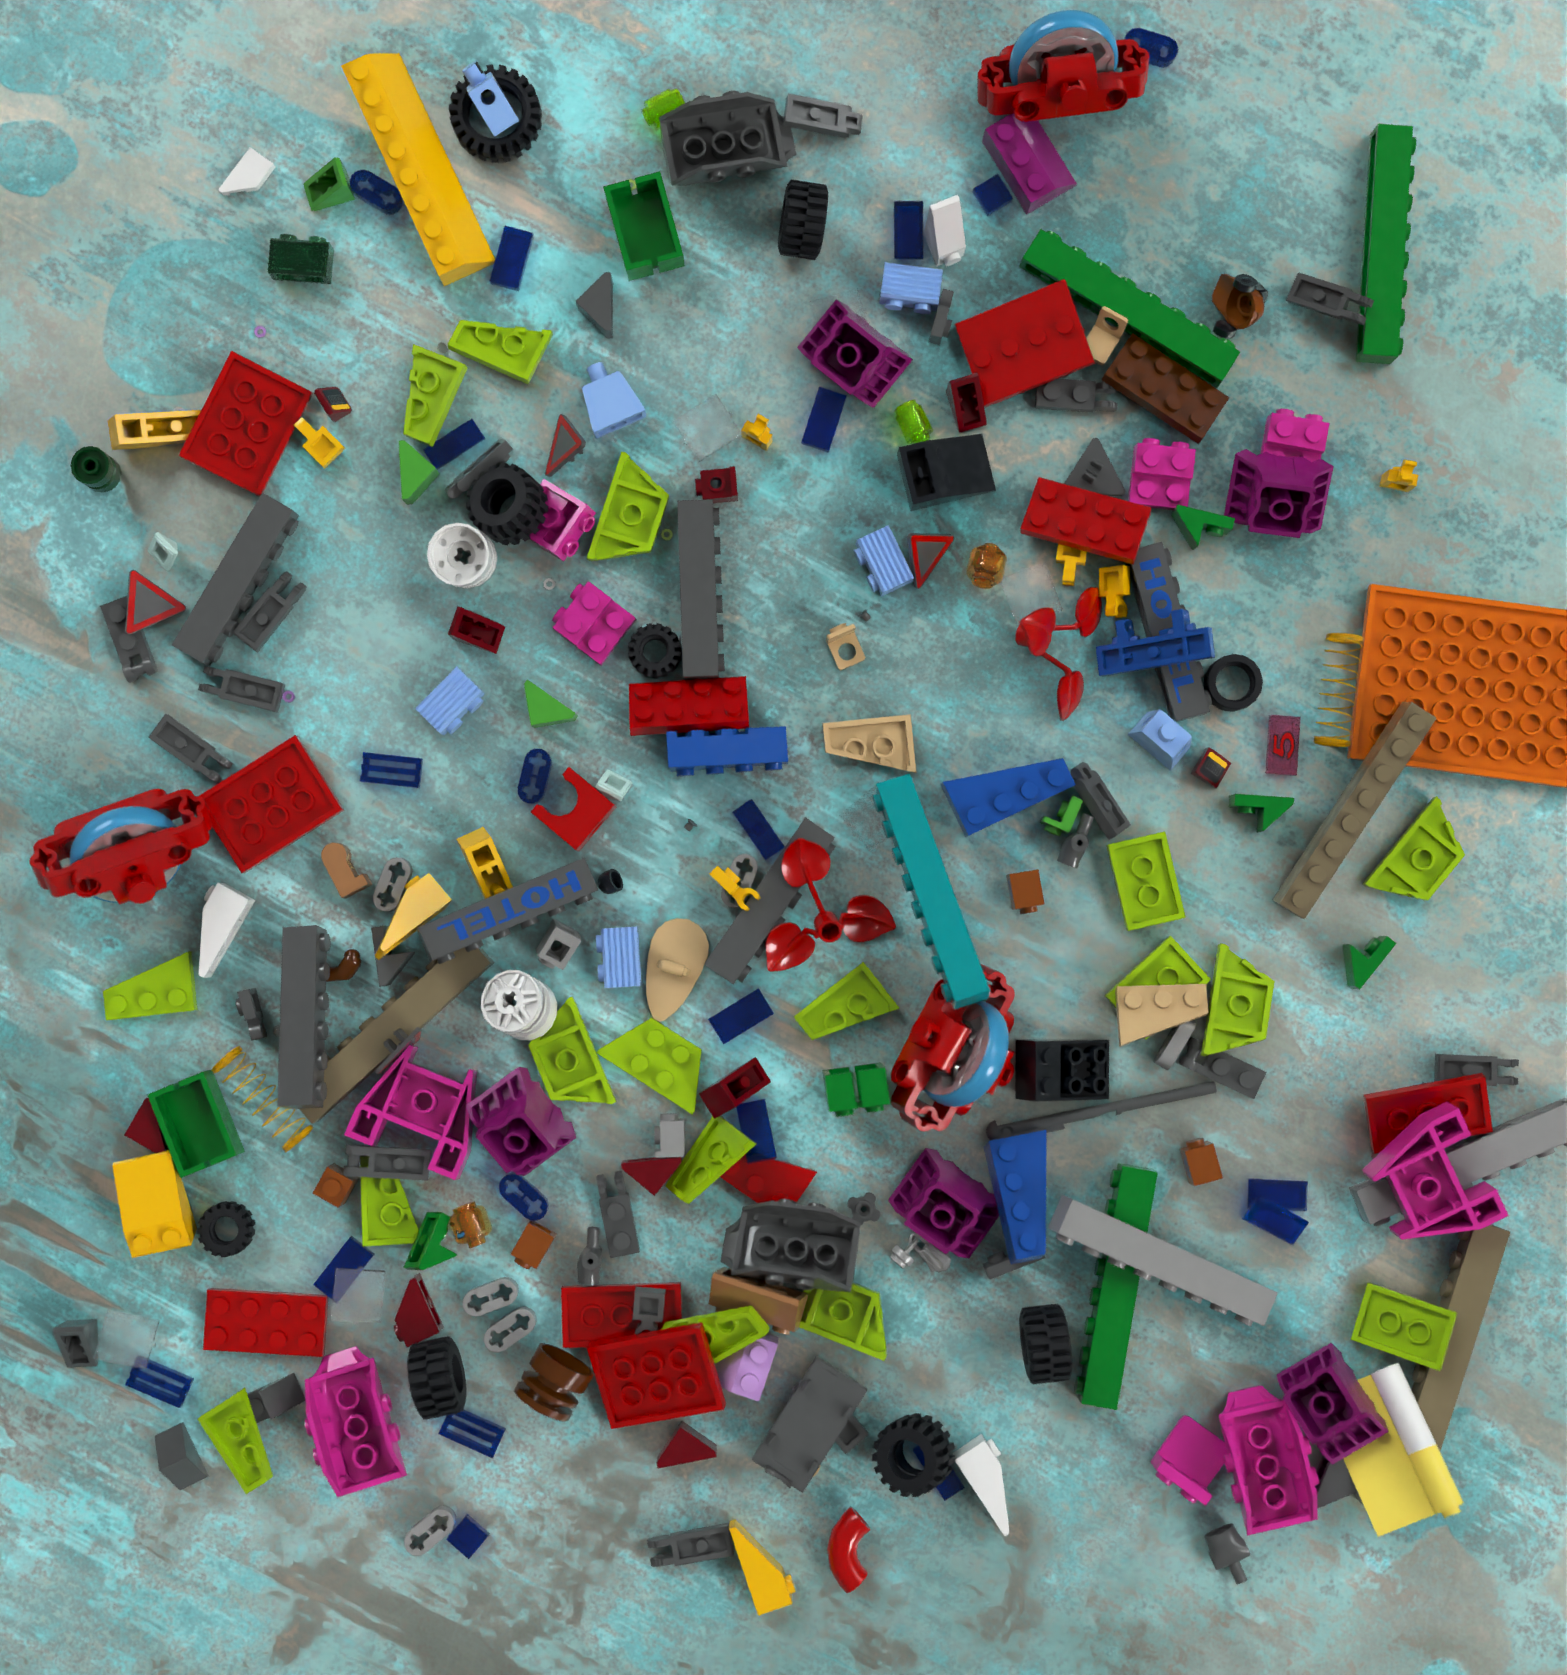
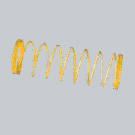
M1328 633L1326 635L1327 640L1338 643L1361 645L1360 643L1363 642L1362 636L1354 634ZM1361 645L1360 648L1355 649V650H1346V651L1324 650V651H1326V652H1336V653H1341V654L1349 655V656H1352V657L1357 658V659L1359 660L1358 663L1361 662L1358 657L1353 656V655H1351V654L1344 653V652H1351V651L1360 650V649L1362 648V645ZM1358 663L1348 664V665H1327V664H1323V666H1331V667H1337V668H1342V669H1345V670H1349V671H1352V672L1356 673V674L1359 676V674H1358L1357 672L1353 671V670H1350V669H1347V668H1344V667H1339V666H1351V665H1356V664H1358ZM1357 677L1349 678V679H1321V680H1326V681H1332V682L1342 683V684L1351 686V687L1355 688L1356 690H1355L1354 692H1350V693H1339V694L1319 693L1320 695H1328V696L1338 697V698H1342V699L1351 701L1352 703H1354V705H1353V706H1350V707H1343V708H1319V707H1318V709H1323V710H1329V711H1333V712L1342 713V714H1345V715H1347V716H1350V717L1352 718V720H1354V718H1353L1351 715H1349V714H1346V713H1343V712H1340V711H1336V710H1331V709H1347V708L1354 707V706L1356 705L1355 702H1353L1352 700H1349V699H1347V698L1340 697V696H1335V695H1346V694L1355 693V692L1357 691V688H1356V687H1354L1353 685L1344 683V682H1340V681H1343V680H1352V679H1355V678H1357ZM1350 720V721H1344V722H1315V723H1318V724H1324V725H1329V726L1338 727V728L1347 730V731H1349V732L1352 734V732H1351L1350 730L1346 729V728H1343V727H1340V726H1336V725H1331V724H1338V723H1347V722H1351L1352 720ZM1351 734L1334 737L1314 736L1313 742L1325 746L1349 747L1351 746L1350 741L1337 738L1347 737Z
M237 1046L229 1053H227L222 1059H220L214 1065L211 1071L213 1073L219 1072L225 1066H227L232 1060H234L238 1055L245 1053V1056L242 1059V1061L222 1083H224L226 1080L231 1078L233 1075H235L242 1069L248 1067L249 1065L255 1064L251 1073L232 1092V1094H234L236 1091H238L240 1088H242L252 1080L256 1079L259 1076L265 1075L264 1079L259 1084V1086L242 1103V1105H244L246 1102H248L250 1099H252L262 1091L266 1090L269 1087L275 1086L271 1094L267 1097V1099L252 1114L253 1116L260 1110H262L263 1108H265L266 1106H268L269 1104L278 1099L276 1098L273 1101L266 1104L264 1107H262V1105L269 1099V1097L274 1092L276 1085H270L256 1093L254 1096H252L265 1080L266 1074L258 1075L250 1081L246 1082L244 1085H242L254 1071L256 1063L248 1064L240 1070L236 1071L234 1074H232L240 1066V1064L246 1057V1052H241L242 1048L240 1046ZM278 1107L276 1111L265 1121L262 1127L289 1109L284 1110L283 1112L279 1113L274 1118L269 1120L280 1108ZM295 1109L272 1136V1138L295 1122L304 1119L297 1131L282 1146L285 1152L292 1149L313 1129L310 1124L292 1139L305 1122V1118H300L279 1131L293 1115Z

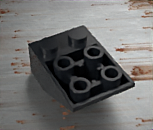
M982 434L927 440L902 446L898 449L897 458L910 511L996 491Z
M1016 1040L1015 1099L1035 1102L1109 1099V1040Z

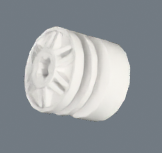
M462 523L445 525L435 532L428 545L427 558L429 566L436 577L447 584L467 589L477 587L489 580L496 569L497 553L494 543L486 534L471 525ZM462 551L471 553V556L468 557L469 563L467 564L459 561L463 557Z
M506 970L495 975L486 984L481 997V1009L484 1018L493 1028L519 1040H533L543 1036L552 1027L557 1016V1001L552 990L543 982L520 970ZM513 1000L517 1002L515 1006L512 1004Z

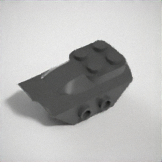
M729 91L722 96L713 98L703 95L659 117L662 147L671 185L687 186L705 182H720L728 176L738 175L740 178L754 175L755 172L787 167L786 162L796 155L792 129L791 127L783 126L784 118L777 112L774 99L749 92L739 93L738 91Z
M779 1199L778 1202L767 1201L743 1206L741 1217L732 1226L726 1228L720 1262L732 1270L731 1275L761 1279L765 1280L767 1284L782 1286L783 1283L796 1284L795 1286L802 1290H813V1288L851 1292L861 1223L832 1209H828L819 1203H809L806 1206L796 1204L795 1201L790 1199Z

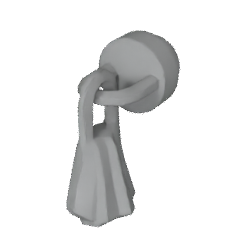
M912 1233L909 1236V1244L904 1250L898 1245L891 1250L893 1254L890 1258L902 1269L914 1262L909 1255L912 1249L924 1259L931 1272H944L950 1267L951 1258L949 1252L947 1255L917 1233ZM919 1239L926 1244L922 1249L917 1245Z

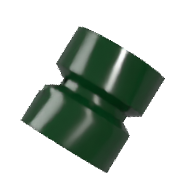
M93 446L82 447L72 457L70 465L72 474L77 480L92 490L101 493L108 492L114 489L120 482L121 469L119 464L99 448Z

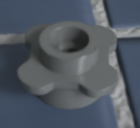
M868 1192L858 1198L851 1197L847 1202V1206L852 1210V1219L860 1222L861 1225L863 1222L869 1220L875 1222L880 1218V1211L876 1209L874 1203L876 1197L873 1193ZM863 1206L867 1208L865 1212L861 1211Z

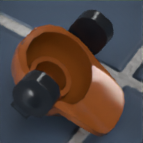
M1225 273L1221 274L1212 294V302L1225 319L1215 323L1213 332L1222 338H1232L1235 336L1237 329H1245L1252 326L1264 314L1268 291L1250 275L1240 274L1234 278Z

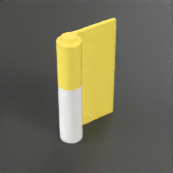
M1400 1364L1390 1365L1357 1380L1366 1395L1374 1402L1376 1412L1385 1420L1389 1431L1343 1458L1377 1536H1382L1439 1513H1442L1443 1518L1461 1512L1459 1505L1464 1504Z

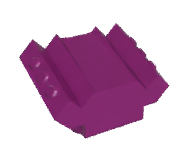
M837 299L797 347L805 357L812 361V365L847 393L856 396L872 408L877 405L913 360L890 339L870 326L864 318L854 313L846 304Z
M1247 449L1235 453L1224 516L1235 518V524L1248 525V531L1300 538L1301 533L1311 534L1318 531L1322 527L1334 466L1322 459L1310 462L1302 456L1284 457L1270 454L1266 451L1258 455Z
M517 1067L466 1105L470 1120L478 1129L476 1138L506 1173L513 1171L516 1175L526 1176L577 1138L572 1122L564 1121L561 1108L551 1102L539 1082L531 1080L528 1068Z
M925 1148L888 1199L894 1210L905 1218L904 1225L947 1255L950 1251L957 1257L969 1259L999 1218L994 1194L989 1193L982 1182L972 1179L961 1171L953 1161L943 1160L935 1149Z
M1332 1343L1276 1375L1279 1386L1285 1394L1283 1397L1284 1401L1311 1444H1316L1322 1455L1332 1465L1389 1432L1385 1420L1376 1412L1374 1402L1366 1395L1357 1381L1353 1370L1344 1362L1342 1353Z

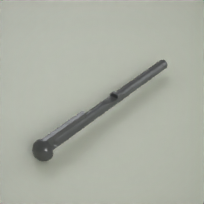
M1213 1081L998 1126L994 1120L988 1124L986 1135L989 1140H996L1047 1130V1133L1065 1129L1063 1124L1095 1118L1116 1111V1115H1120L1125 1111L1213 1094L1217 1092Z

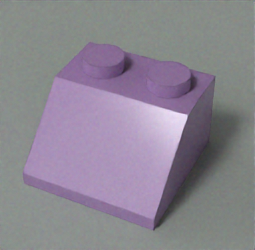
M767 1334L717 1362L715 1367L721 1387L729 1392L760 1401L778 1346V1337Z

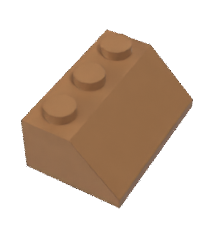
M727 1267L713 1272L709 1305L715 1306L716 1312L752 1305L767 1324L773 1325V1331L789 1335L790 1331L795 1332L799 1329L809 1294L783 1285H770L761 1279L731 1275L732 1270Z

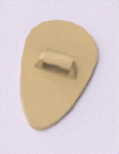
M676 918L666 921L657 928L651 939L647 960L646 996L651 1015L657 1021L666 1020L684 1003L702 973L708 957L709 942L706 933L698 924L689 919Z

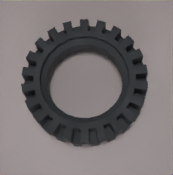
M493 64L486 65L487 71H483L486 75L491 72L501 89L514 95L522 106V118L517 128L509 135L501 138L484 137L474 130L469 120L473 101L466 89L470 83L465 75L463 76L465 82L462 84L458 81L455 86L457 92H452L451 94L452 104H449L451 117L449 118L456 137L459 139L462 147L467 148L469 154L472 156L477 154L479 159L483 161L491 158L492 163H498V158H504V161L508 162L511 161V155L515 154L519 158L522 156L521 150L525 148L528 151L532 147L531 141L537 140V130H541L542 112L535 89L532 84L529 85L528 79L524 75L520 77L518 71L513 68L509 72L504 65H499V70H494Z

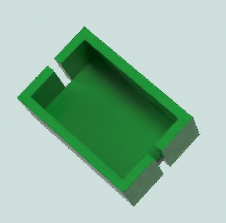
M660 171L636 177L635 184L638 194L632 195L629 180L603 186L628 281L654 275V268H658L659 273L685 266L682 248Z
M881 1062L854 1066L858 1096H855L852 1072H849V1067L822 1070L829 1112H835L836 1117L853 1115V1109L862 1107L866 1110V1113L883 1111L884 1105L890 1104L886 1070Z
M211 1070L200 1072L178 1081V1083L147 1094L180 1178L245 1152L216 1077Z

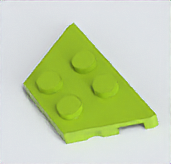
M621 452L587 555V560L589 561L651 553L670 498L669 494L657 485L625 452Z
M1437 796L1430 800L1362 883L1365 887L1428 901L1462 860L1465 853L1460 842L1455 839V831L1451 822L1447 821L1440 806L1442 802Z
M1220 943L1217 948L1201 1056H1208L1265 1040L1267 1036L1275 981L1266 974L1258 972L1254 965L1246 959L1238 957L1229 950V946Z
M572 996L557 1011L552 1027L543 1036L533 1039L528 1044L550 1100L616 1103L617 1100L576 1001Z
M650 1018L597 1051V1054L693 1115L696 1107L701 1048L654 1018Z
M854 1282L851 1292L816 1288L803 1291L809 1295L799 1328L880 1360H886L887 1348L879 1292Z

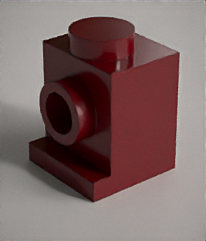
M735 466L700 471L701 478L695 479L697 496H702L703 500L713 499V503L738 501ZM712 480H720L722 483L719 488H713L710 484Z

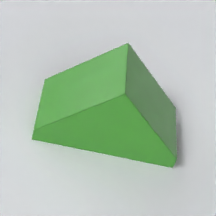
M334 157L303 183L311 211H318L355 200L348 173L340 158Z
M400 440L399 456L402 500L406 505H412L440 473L405 440Z
M528 679L526 680L524 688L530 723L533 728L572 722L577 719L578 715Z

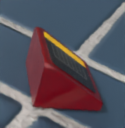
M338 387L317 388L314 390L315 396L332 421L337 422L352 412L351 406Z
M1208 747L1202 753L1191 774L1217 788L1231 762Z

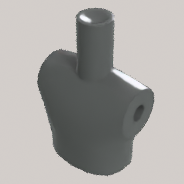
M1082 814L1076 832L1071 833L1063 841L1057 859L1058 862L1078 869L1080 860L1089 845L1087 835L1094 817Z
M588 1227L587 1246L579 1256L577 1263L578 1283L594 1286L600 1282L602 1248L599 1245V1228Z
M1231 1523L1207 1533L1205 1539L1209 1548V1556L1215 1569L1219 1570L1229 1566L1236 1584L1245 1582L1247 1577L1240 1561L1251 1554L1235 1526Z

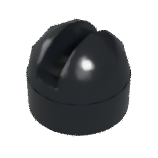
M615 869L605 871L598 878V887L605 894H614L623 889L622 878Z

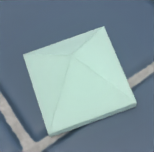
M157 532L154 534L147 551L166 571H169L177 557L178 547L176 542Z
M607 769L595 788L607 799L622 801L633 782Z

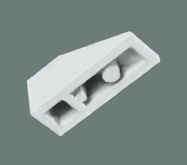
M958 195L929 207L923 235L936 266L945 264V266L953 265L961 260L965 252L966 243Z
M219 882L216 886L212 885L204 897L206 903L202 912L199 976L203 978L212 977L256 901L228 884Z
M980 1434L953 1452L952 1455H955L956 1464L1003 1535L1007 1536L1010 1531L1001 1464L997 1458L1001 1455V1452L992 1438L986 1441L984 1436Z

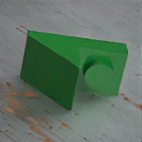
M1177 505L1171 514V517L1192 550L1199 545L1202 529L1206 530L1205 533L1207 535L1223 537V534L1227 535L1233 530L1235 518L1182 505Z
M1233 794L1229 796L1228 807L1237 808V813L1255 814V809H1258L1256 832L1258 833L1267 829L1294 804V798Z
M1388 936L1373 937L1363 950L1366 952L1364 955L1352 945L1343 944L1347 985L1351 989L1360 990L1397 943Z
M443 1212L426 1213L404 1268L408 1270H425L457 1256L456 1253L440 1245V1242L448 1232L450 1216Z

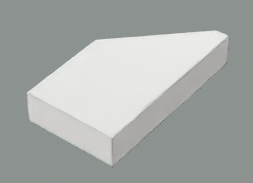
M249 147L218 191L224 196L241 191H258L276 167L268 159Z

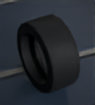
M1231 654L1221 657L1209 666L1204 675L1203 688L1209 691L1212 705L1223 711L1234 712L1248 707L1257 700L1262 691L1263 679L1260 669L1253 660L1244 655ZM1237 666L1243 669L1249 676V690L1241 699L1228 700L1217 691L1216 677L1223 668Z

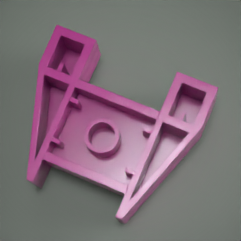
M409 1045L355 1107L344 1135L369 1146H377L387 1121H392L438 1140L439 1142L428 1170L453 1180H458L471 1153L473 1123L470 1120L466 1105L475 1099L477 1071L469 1069L464 1082L460 1083L413 1064L412 1062L418 1047Z
M1449 1102L1442 1103L1420 1114L1362 1169L1363 1174L1373 1182L1386 1177L1405 1218L1389 1226V1229L1401 1240L1483 1229L1509 1216L1497 1189L1485 1181L1463 1191L1444 1148L1471 1136L1459 1108Z

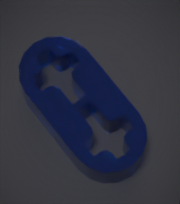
M1134 28L1127 32L1124 38L1140 39L1139 47L1149 52V64L1157 67L1170 66L1178 54V45L1174 39L1149 30ZM1162 47L1168 48L1166 57L1160 56Z
M358 170L353 173L350 178V187L359 199L388 215L400 211L403 205V198L394 185L368 170ZM368 179L370 186L374 190L371 191L364 187L360 191L358 182H365ZM380 193L387 197L393 194L395 202H388L385 205L383 198L379 196Z
M533 749L527 753L524 759L518 784V795L522 801L528 804L539 803L546 793L552 768V759L545 750ZM538 754H542V759L546 761V765L540 766L538 774L534 775L535 765L531 763V759H535L538 757ZM532 778H536L535 788L539 790V794L533 795L532 799H528V794L524 792V787H530Z
M513 1172L504 1176L500 1181V1194L525 1218L536 1221L546 1215L549 1209L548 1199L524 1176L516 1175ZM515 1179L520 1182L518 1189L524 1195L521 1197L515 1191L511 1194L508 1193L507 1180L511 1182ZM527 1196L533 1202L537 1199L542 1202L540 1205L542 1212L535 1211L533 1214L530 1213L528 1210L530 1204L524 1198Z

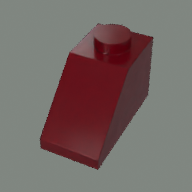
M754 1057L700 1092L699 1095L715 1119L737 1107L771 1083V1080L757 1058Z
M420 1273L414 1275L409 1280L395 1317V1334L400 1342L404 1341L406 1347L436 1335L444 1328Z

